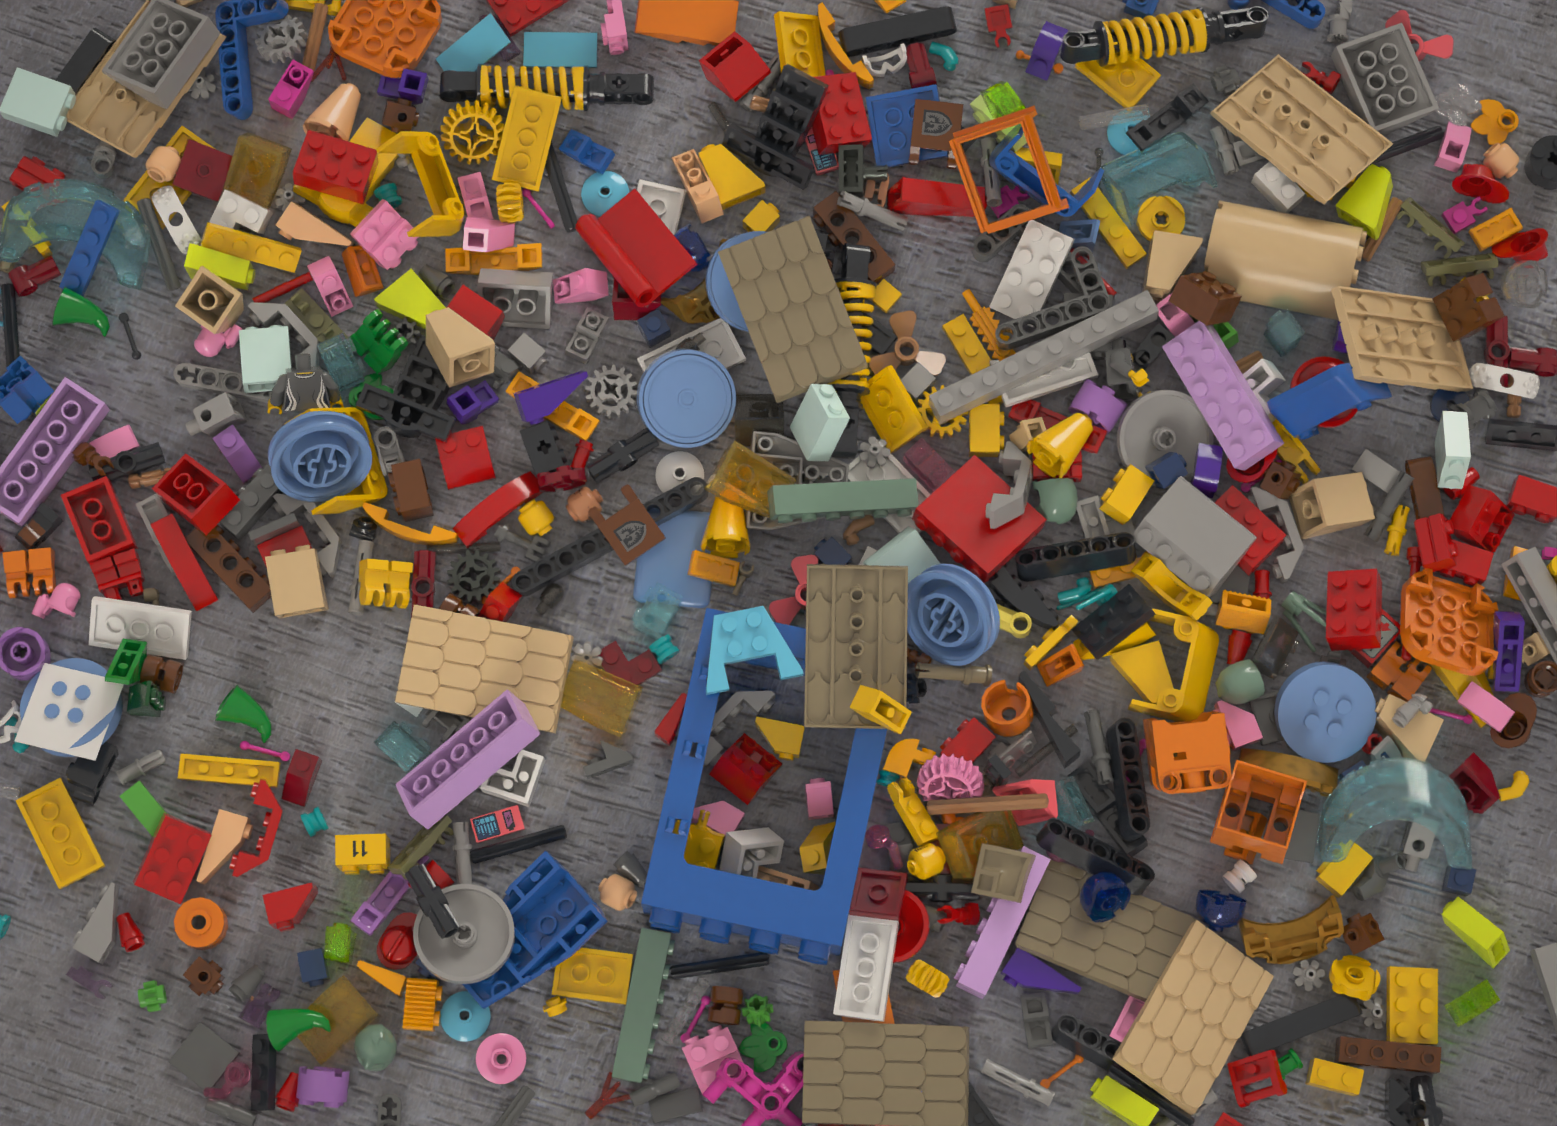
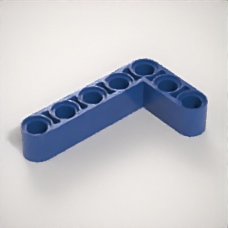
M230 0L220 3L216 8V28L221 34L227 36L218 49L223 107L227 113L239 120L248 119L253 112L246 27L283 19L289 11L288 3L285 0ZM241 103L239 109L236 110L237 105Z

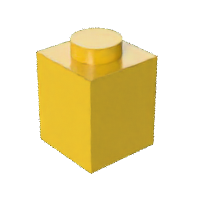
M761 200L743 219V228L747 232L772 231L780 222L779 210L772 203L766 204Z

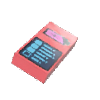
M811 127L805 142L812 164L815 167L816 176L839 170L835 153L818 154Z
M518 805L470 819L477 844L525 830Z

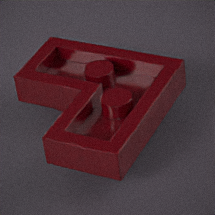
M614 641L602 648V652L598 655L603 658L601 666L619 696L662 672L650 649L628 661L617 642Z

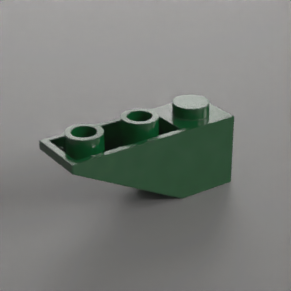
M145 681L129 687L127 712L130 715L161 716V711H164L166 707V696H163V692L152 681Z

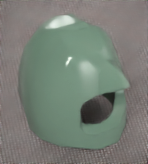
M1056 478L1039 482L1037 480L1032 481L1033 490L1039 492L1040 504L1035 509L1047 519L1046 521L1055 522L1059 525L1073 518L1078 501L1077 489L1073 479Z
M1250 659L1227 666L1221 671L1215 683L1218 697L1233 705L1255 700L1264 695L1265 692L1261 674Z
M383 1024L368 1025L359 1031L355 1038L354 1050L359 1063L365 1070L381 1071L393 1062L397 1043L393 1033Z

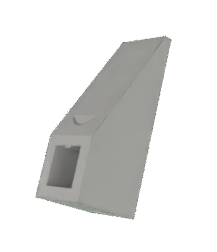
M112 882L109 886L106 885L99 895L101 900L96 908L93 907L86 917L88 922L83 930L80 929L73 939L75 943L73 948L102 965L116 943L119 886Z

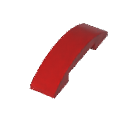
M1032 399L1013 405L1008 415L1018 423L1022 420L1042 417L1046 430L1068 418L1042 407L1041 403ZM1092 425L1093 431L1081 450L1097 454L1107 435V431Z
M529 471L505 484L466 514L452 528L453 531L457 533L463 544L469 548L487 534V530L523 503L527 504L543 493L539 491L537 478Z
M173 513L151 523L150 525L195 610L198 611L218 601Z

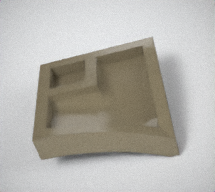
M982 843L971 893L1021 903L1036 855Z

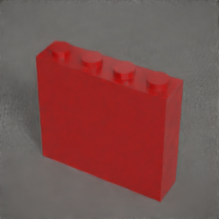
M976 455L969 459L915 509L912 517L915 525L920 530L927 532L936 545L943 547L950 553L955 562L961 563L984 584L1043 529L1047 519L1027 502L1022 515L996 529L990 528V519L986 518L987 503H991L993 493L1010 495L1011 487Z

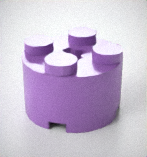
M1086 379L1068 410L1072 415L1075 413L1086 414L1092 420V425L1106 430L1108 434L1124 412L1127 404L1123 400L1115 398V391L1105 385L1100 388L1093 381Z
M15 627L6 631L0 637V667L11 677L19 681L31 680L42 670L44 663L50 664V648L47 642L34 630ZM22 650L26 651L24 658L20 657Z
M300 1066L296 1094L299 1104L314 1105V1103L324 1102V1107L339 1108V1106H343V1103L347 1102L350 1071L342 1072V1069L320 1066H314V1070L307 1069V1066Z

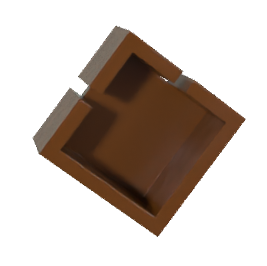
M1203 271L1180 276L1169 302L1208 326L1230 322L1242 296L1235 292L1236 289L1226 283L1221 285V282L1216 280L1214 274Z
M1484 273L1467 277L1452 286L1451 289H1447L1433 298L1453 342L1469 338L1505 317L1496 297L1479 302L1476 301V298L1493 293Z
M415 459L392 464V472L388 473L393 493L397 492V496H394L393 500L398 516H403L405 522L434 516L430 495L427 493L428 485L421 460Z

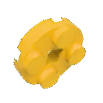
M1153 196L1148 198L1138 211L1136 224L1140 233L1148 241H1151L1155 230L1181 234L1185 226L1184 208L1176 199L1170 196ZM1165 215L1167 217L1165 219L1166 224H1157L1155 216L1161 217Z
M1346 955L1343 956L1342 960L1337 961L1336 959L1333 961L1329 971V979L1334 992L1367 1001L1377 991L1380 983V974L1377 969L1374 972L1370 968L1371 963L1358 956Z

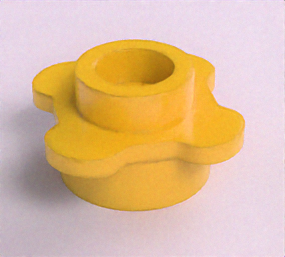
M552 997L546 1000V1005L543 1006V1011L547 1012L549 1017L559 1015L567 1010L566 997Z

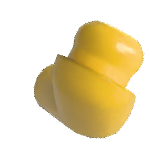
M1519 770L1513 774L1514 781L1511 787L1498 790L1500 802L1523 795L1529 784V776L1524 771Z

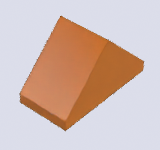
M1070 644L1037 664V667L1048 687L1081 672L1084 664L1074 644Z

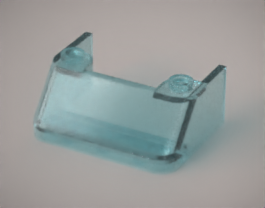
M1183 132L1168 135L1142 152L1137 149L1100 167L1105 170L1101 180L1118 214L1131 226L1135 224L1133 215L1137 213L1141 206L1139 200L1179 182L1189 187H1197L1203 181H1206L1213 188L1218 187L1208 153Z

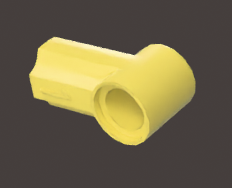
M997 604L1000 616V629L1011 633L1016 638L1021 639L1028 636L1032 626L1029 615L1022 612L1018 613ZM1018 620H1023L1027 623V628L1019 631L1015 629L1014 623Z

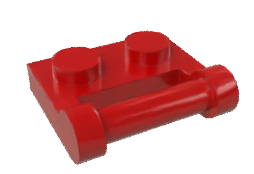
M1268 1050L1227 1064L1239 1107L1249 1106L1251 1102L1273 1095L1282 1096L1287 1094V1086L1282 1079L1275 1050ZM1271 1078V1086L1249 1093L1245 1091L1244 1086Z

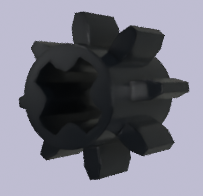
M907 673L906 702H909V704L920 703L919 697H924L927 692L926 682L922 678H916L914 673Z

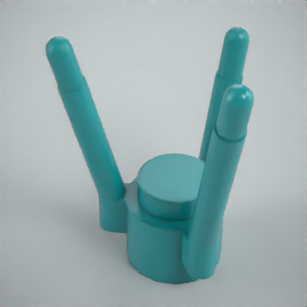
M1108 583L1104 587H1099L1087 593L1079 600L1058 605L1056 609L1061 610L1079 602L1082 603L1076 606L1077 610L1094 602L1101 606L1118 591L1111 583Z

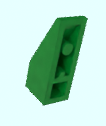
M123 638L106 673L105 682L130 685L139 681L142 667L147 657V642Z

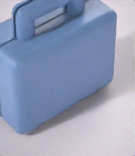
M652 508L648 511L652 519L659 517L661 512L657 508ZM687 510L658 526L666 539L637 558L633 597L636 601L693 608H705L709 605L712 581L687 574L692 551L703 552L701 550V542L710 512ZM706 549L704 553L710 554V551Z

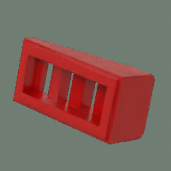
M681 693L654 731L655 736L669 746L673 743L683 716L687 698L685 693Z

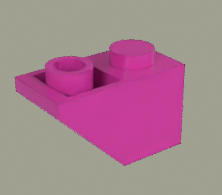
M292 60L268 99L271 108L293 119L305 100L314 71Z

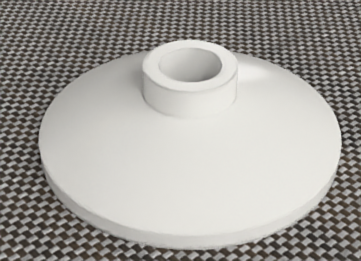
M683 451L672 452L663 457L659 462L655 474L656 482L659 489L665 493L691 478L700 477L704 479V469L701 462L694 455ZM677 470H683L684 475L682 477H677L675 475V472ZM695 485L691 488L690 492L695 495L702 486ZM675 496V497H672L673 499H678V500L681 499L680 497H676V496Z

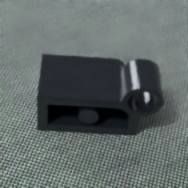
M105 742L100 747L96 761L77 757L75 763H70L66 776L68 783L77 786L73 796L74 799L90 806L96 803L101 787L119 755L117 746Z

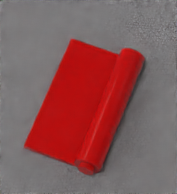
M635 188L599 218L593 214L581 216L577 221L576 231L638 307L649 305L697 265L696 261Z

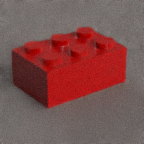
M856 72L814 77L829 85L819 112L812 124L818 154L839 153V145H863L864 149L872 140Z
M308 130L293 169V182L295 185L364 204L378 165V153L376 149Z
M186 453L152 488L167 506L206 536L240 501L238 496L225 482Z
M107 476L61 494L88 563L110 556L114 559L113 555L131 549H138L112 482Z
M1232 485L1215 504L1257 537L1237 564L1250 576L1283 543L1286 534Z
M1377 568L1329 571L1327 580L1326 640L1331 651L1381 648L1382 580Z
M163 813L133 880L134 885L181 904L210 841L211 833Z

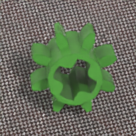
M155 980L143 982L144 988L138 989L140 1007H147L149 1012L161 1010V1004L167 1003L164 985L157 986V981Z
M754 994L750 999H745L746 1007L741 1009L742 1015L747 1017L748 1024L753 1023L761 1027V1024L771 1021L769 1013H773L774 1010L773 1004H768L767 996L761 997Z

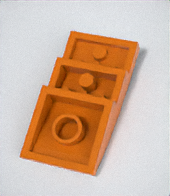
M638 0L634 33L676 43L685 41L702 46L706 44L717 46L735 31L739 1Z

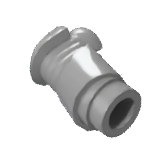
M1412 694V698L1407 703L1396 709L1392 721L1397 726L1404 728L1419 710L1423 714H1428L1433 705L1427 701V696Z

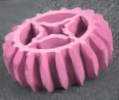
M943 753L939 758L934 755L931 760H926V763L919 770L917 778L918 794L923 796V801L982 797L985 786L983 773L979 771V766H973L972 760L964 761L963 756L956 758L952 754L950 757H947Z

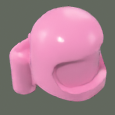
M234 324L232 328L230 327L224 333L213 334L201 325L202 330L194 341L195 349L205 357H214L220 352L224 344H226L227 349L233 348L239 340V330L243 329Z
M61 583L55 587L51 597L48 594L38 597L32 614L44 619L45 616H48L55 609L75 617L76 613L73 611L78 600L81 598V594L75 586Z

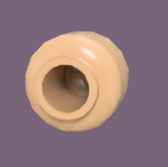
M1497 142L1483 154L1485 157L1483 164L1490 168L1495 178L1505 176L1508 179L1518 171L1516 166L1519 163V156L1508 144H1499Z
M158 146L146 161L147 173L157 182L171 181L177 172L181 158L175 148L171 146Z
M617 874L611 875L608 879L604 878L598 888L601 902L618 911H622L625 908L629 909L637 897L634 883Z

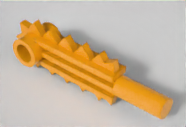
M970 289L965 290L962 295L973 311L972 317L969 320L973 322L972 327H979L977 334L984 335L982 342L989 343L987 350L994 351L992 358L1001 361L1016 354L1013 349L1002 350L997 346L995 332L1000 320L993 319L995 312H990V307L985 308L984 306L982 308ZM1002 333L1000 338L1003 341H1008L1010 336H1005Z

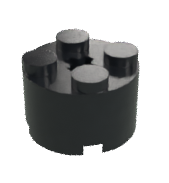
M1549 135L1539 139L1528 153L1524 165L1529 181L1547 190L1557 189V135Z

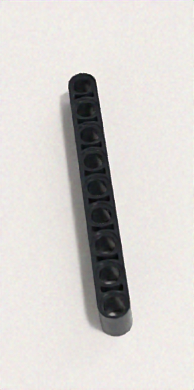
M700 477L691 478L644 503L643 506L647 512L652 508H657L661 511L659 517L653 519L657 526L705 501L709 493L707 483ZM695 485H700L704 488V491L700 495H693L690 492L691 488ZM672 497H680L682 499L681 505L678 507L670 506L669 501ZM598 528L518 571L512 578L513 588L522 596H529L614 549L609 542L604 540V535ZM587 543L594 544V552L590 554L584 553L582 551L584 545ZM571 555L574 557V561L572 564L565 566L561 564L562 557ZM545 566L552 568V573L548 577H541L539 575L541 568ZM528 578L530 580L529 587L526 589L518 588L519 580Z

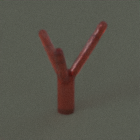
M330 47L327 57L314 72L311 82L317 78L325 66L327 69H330L334 59L336 60L342 80L345 81L347 79L340 56L334 52L332 47Z
M609 1072L600 1098L585 1112L586 1116L591 1120L606 1105L630 1099L629 1094L610 1098L621 1085L617 1081L608 1091L612 1072Z

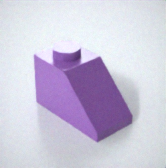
M233 424L212 438L243 484L250 480L259 468H262Z

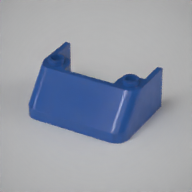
M1018 124L992 151L989 163L994 170L1043 206L1048 204L1037 170L1010 150L1024 133L1021 124ZM1100 168L1074 196H1071L1056 184L1060 199L1067 198L1069 208L1054 214L1064 217L1074 215L1096 192L1105 170Z
M1344 363L1308 379L1268 400L1266 403L1270 413L1294 438L1299 437L1300 440H1305L1320 434L1317 425L1348 409L1357 408L1358 411L1365 410L1372 406V401L1389 399L1392 397L1387 383L1382 382L1379 384L1354 379L1353 367H1351L1350 363Z

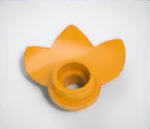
M1491 99L1481 100L1479 105L1483 114L1478 116L1471 123L1470 127L1478 134L1487 135L1489 145H1494L1497 142L1501 144L1506 140L1508 133L1513 132L1517 128L1519 118L1514 111L1505 109L1499 101ZM1502 119H1508L1510 124H1503Z

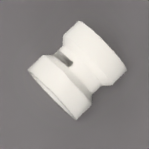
M1239 859L1234 864V869L1227 871L1222 876V879L1234 892L1240 894L1245 889V885L1248 882H1252L1257 875L1248 864Z

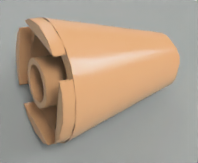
M351 83L341 84L305 120L303 124L304 132L307 134L308 130L349 141L361 99L359 89Z

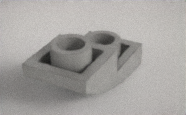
M586 308L576 326L573 337L565 349V355L587 364L609 317Z
M1365 449L1352 468L1357 473L1362 472L1364 478L1386 493L1389 492L1400 471L1367 449Z

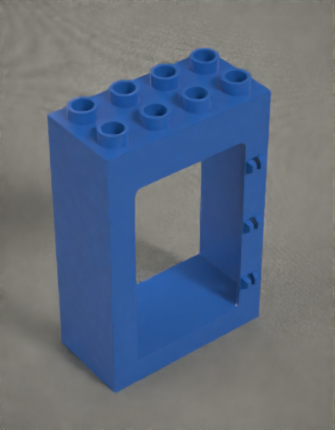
M706 608L641 905L643 912L650 915V927L657 930L680 933L681 924L685 922L699 925V938L729 944L731 933L750 936L748 942L749 949L778 955L780 943L800 947L798 952L799 960L827 965L829 954L840 955L887 729H855L826 871L820 889L813 891L688 864L684 859V852L719 698V693L706 695L714 615L729 613ZM774 622L801 666L803 676H805L806 629ZM774 655L741 661L746 664L778 670ZM692 742L698 743L695 757H690ZM675 819L681 820L678 830L679 834L673 833Z

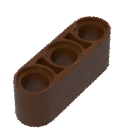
M1431 456L1406 460V474L1414 478L1409 486L1416 520L1428 518L1439 513L1444 515Z

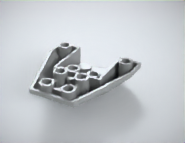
M753 431L748 458L745 496L746 528L772 531L806 523L802 522V519H793L789 523H778V520H770L767 491L773 485L848 482L849 464L830 457L829 461H807L798 442L777 433Z

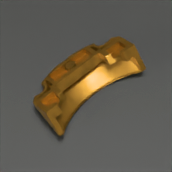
M722 239L719 243V247L728 239ZM706 277L698 286L684 295H678L675 298H661V303L683 322L692 324L709 323L720 318L707 296Z
M1241 748L1239 761L1306 780L1305 788L1310 789L1311 792H1320V795L1323 797L1334 798L1337 794V768L1293 755Z
M1335 895L1329 896L1324 903L1312 912L1286 922L1259 923L1242 917L1237 918L1246 955L1251 958L1259 957L1266 959V962L1271 964H1290L1312 958L1328 949L1327 944L1334 938H1340L1344 933L1342 914Z

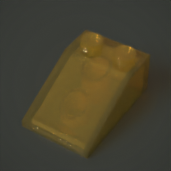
M249 132L240 135L222 194L224 190L232 191L269 210L285 173L292 148Z
M734 441L722 454L704 489L724 502L770 518L767 491L773 485H793L796 479L737 441Z
M574 659L565 682L561 708L601 730L621 737L627 730L643 687Z
M1011 810L977 812L953 822L936 833L953 878L975 877L982 843L1012 850H1019L1024 846Z
M343 975L307 1008L322 1013L329 1019L331 1032L323 1028L314 1027L297 1037L322 1065L379 1014L350 980Z

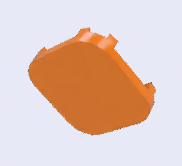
M346 0L334 21L330 19L328 25L330 45L335 53L349 61L383 76L400 78L403 69L414 70L439 31L442 23L441 8L437 0Z
M1424 568L1421 572L1414 573L1402 586L1400 621L1402 643L1414 658L1422 662L1465 675H1480L1492 665L1498 656V651L1494 650L1493 632L1494 612L1498 611L1497 602L1492 603L1489 596L1482 591L1485 587L1478 583L1471 588L1433 576V569Z

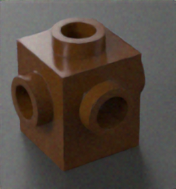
M398 98V101L387 99L382 118L383 125L390 126V131L396 133L405 130L411 131L412 126H417L419 113L416 112V107L412 105L411 100ZM399 113H405L403 119L397 118Z
M1273 461L1264 472L1265 478L1260 488L1279 499L1289 500L1291 494L1298 489L1300 485L1299 479L1302 474L1296 471L1297 466L1289 461Z
M1358 913L1346 919L1348 924L1344 926L1343 938L1353 955L1385 940L1377 921L1371 913L1363 917Z
M200 956L183 974L191 982L188 987L198 996H201L202 993L208 997L211 993L213 995L217 994L223 987L224 983L222 981L225 979L221 974L223 969L216 962L211 960L208 963ZM208 975V979L203 981L204 976Z

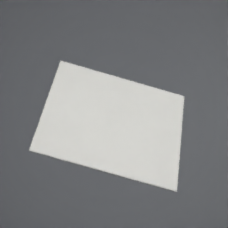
M44 663L15 742L96 761L108 726L90 742L78 747H70L115 708L124 684L105 682V677ZM59 681L67 685L66 693L61 696H57L52 692V686ZM81 685H86L91 691L89 698L86 700H79L75 695L76 689ZM56 704L59 707L60 713L56 718L51 719L45 715L44 710L47 705ZM72 708H79L83 712V718L78 723H73L68 719V712Z

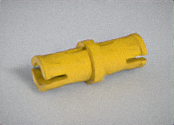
M1398 505L1393 514L1391 525L1387 528L1389 534L1384 553L1389 555V552H1391V556H1399L1402 539L1407 532L1405 526L1410 508L1405 506L1402 509L1403 505Z

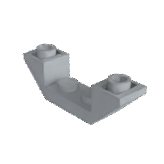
M251 302L248 305L251 311L249 317L257 326L262 324L265 328H269L279 319L283 326H288V330L293 329L298 334L295 337L296 340L306 348L302 353L310 354L311 367L319 366L320 343L318 339L286 304Z
M1007 441L1005 450L1000 451L999 465L1003 466L1004 476H1014V484L1016 485L1011 487L1010 495L993 493L991 503H987L986 518L990 519V528L993 529L1024 513L1033 479L1031 460L1011 441Z
M1253 487L1250 489L1247 499L1262 513L1275 510L1276 513H1273L1277 527L1281 526L1282 531L1286 534L1283 545L1290 552L1277 556L1272 565L1275 578H1279L1281 584H1284L1290 578L1304 546L1288 502L1258 487Z
M275 494L273 497L277 503L273 506L281 517L290 513H294L297 516L304 510H307L303 513L311 525L316 523L320 528L317 534L325 545L330 542L317 555L322 575L324 576L328 573L331 579L334 578L337 572L342 544L338 535L323 515H312L311 510L317 507L314 502L297 500L284 494Z
M772 691L735 692L715 713L704 761L706 769L710 765L714 767L724 752V748L712 735H719L726 727L724 722L730 716L735 718L744 708L741 705L743 702L756 715H759L761 712L766 714L775 704L772 701L775 698V694Z

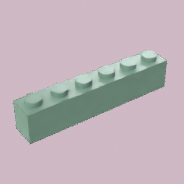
M916 478L773 485L767 491L770 520H778V523H789L793 519H802V522H812L821 517H826L827 521L841 519V516H850V519H862L865 517L864 515L884 518L888 514L897 513L898 517H906L912 515L919 506Z
M641 928L612 1072L613 1079L642 1084L643 1079H648L651 1064H646L648 1054H653L656 1041L651 1039L653 1029L658 1030L660 1014H656L658 1004L663 1005L665 990L661 989L663 979L668 980L670 965L666 964L668 955H673L675 940H671V933Z

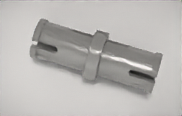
M1217 126L1211 129L1210 134L1216 147L1215 154L1221 161L1224 175L1229 176L1237 173L1239 167L1234 157V147L1228 140L1225 126Z

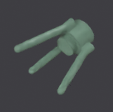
M1293 591L1281 604L1286 609L1283 614L1291 621L1310 650L1315 652L1316 648L1293 614L1298 617L1304 611L1326 627V621L1308 607L1325 616L1327 611L1307 600L1303 595H1298Z

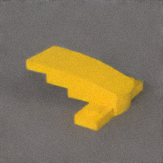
M367 117L349 142L376 149L397 135V133L390 131L388 128ZM378 153V165L364 204L299 185H294L293 192L319 206V209L331 219L356 227L373 210V207L366 204V202L373 196L374 190L380 187V182L392 170L394 162L399 155Z

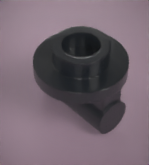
M359 517L353 520L349 535L361 540L374 542L377 525L369 517Z

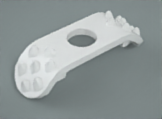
M164 186L158 189L152 195V201L179 250L187 254L189 243L201 246V238L173 187ZM174 212H179L183 216V222L179 226H172L169 222V216Z
M1476 363L1469 370L1474 387L1531 399L1536 397L1540 388L1539 376L1532 373L1484 363ZM1506 373L1510 374L1514 379L1513 385L1509 388H1504L1500 384L1501 376Z

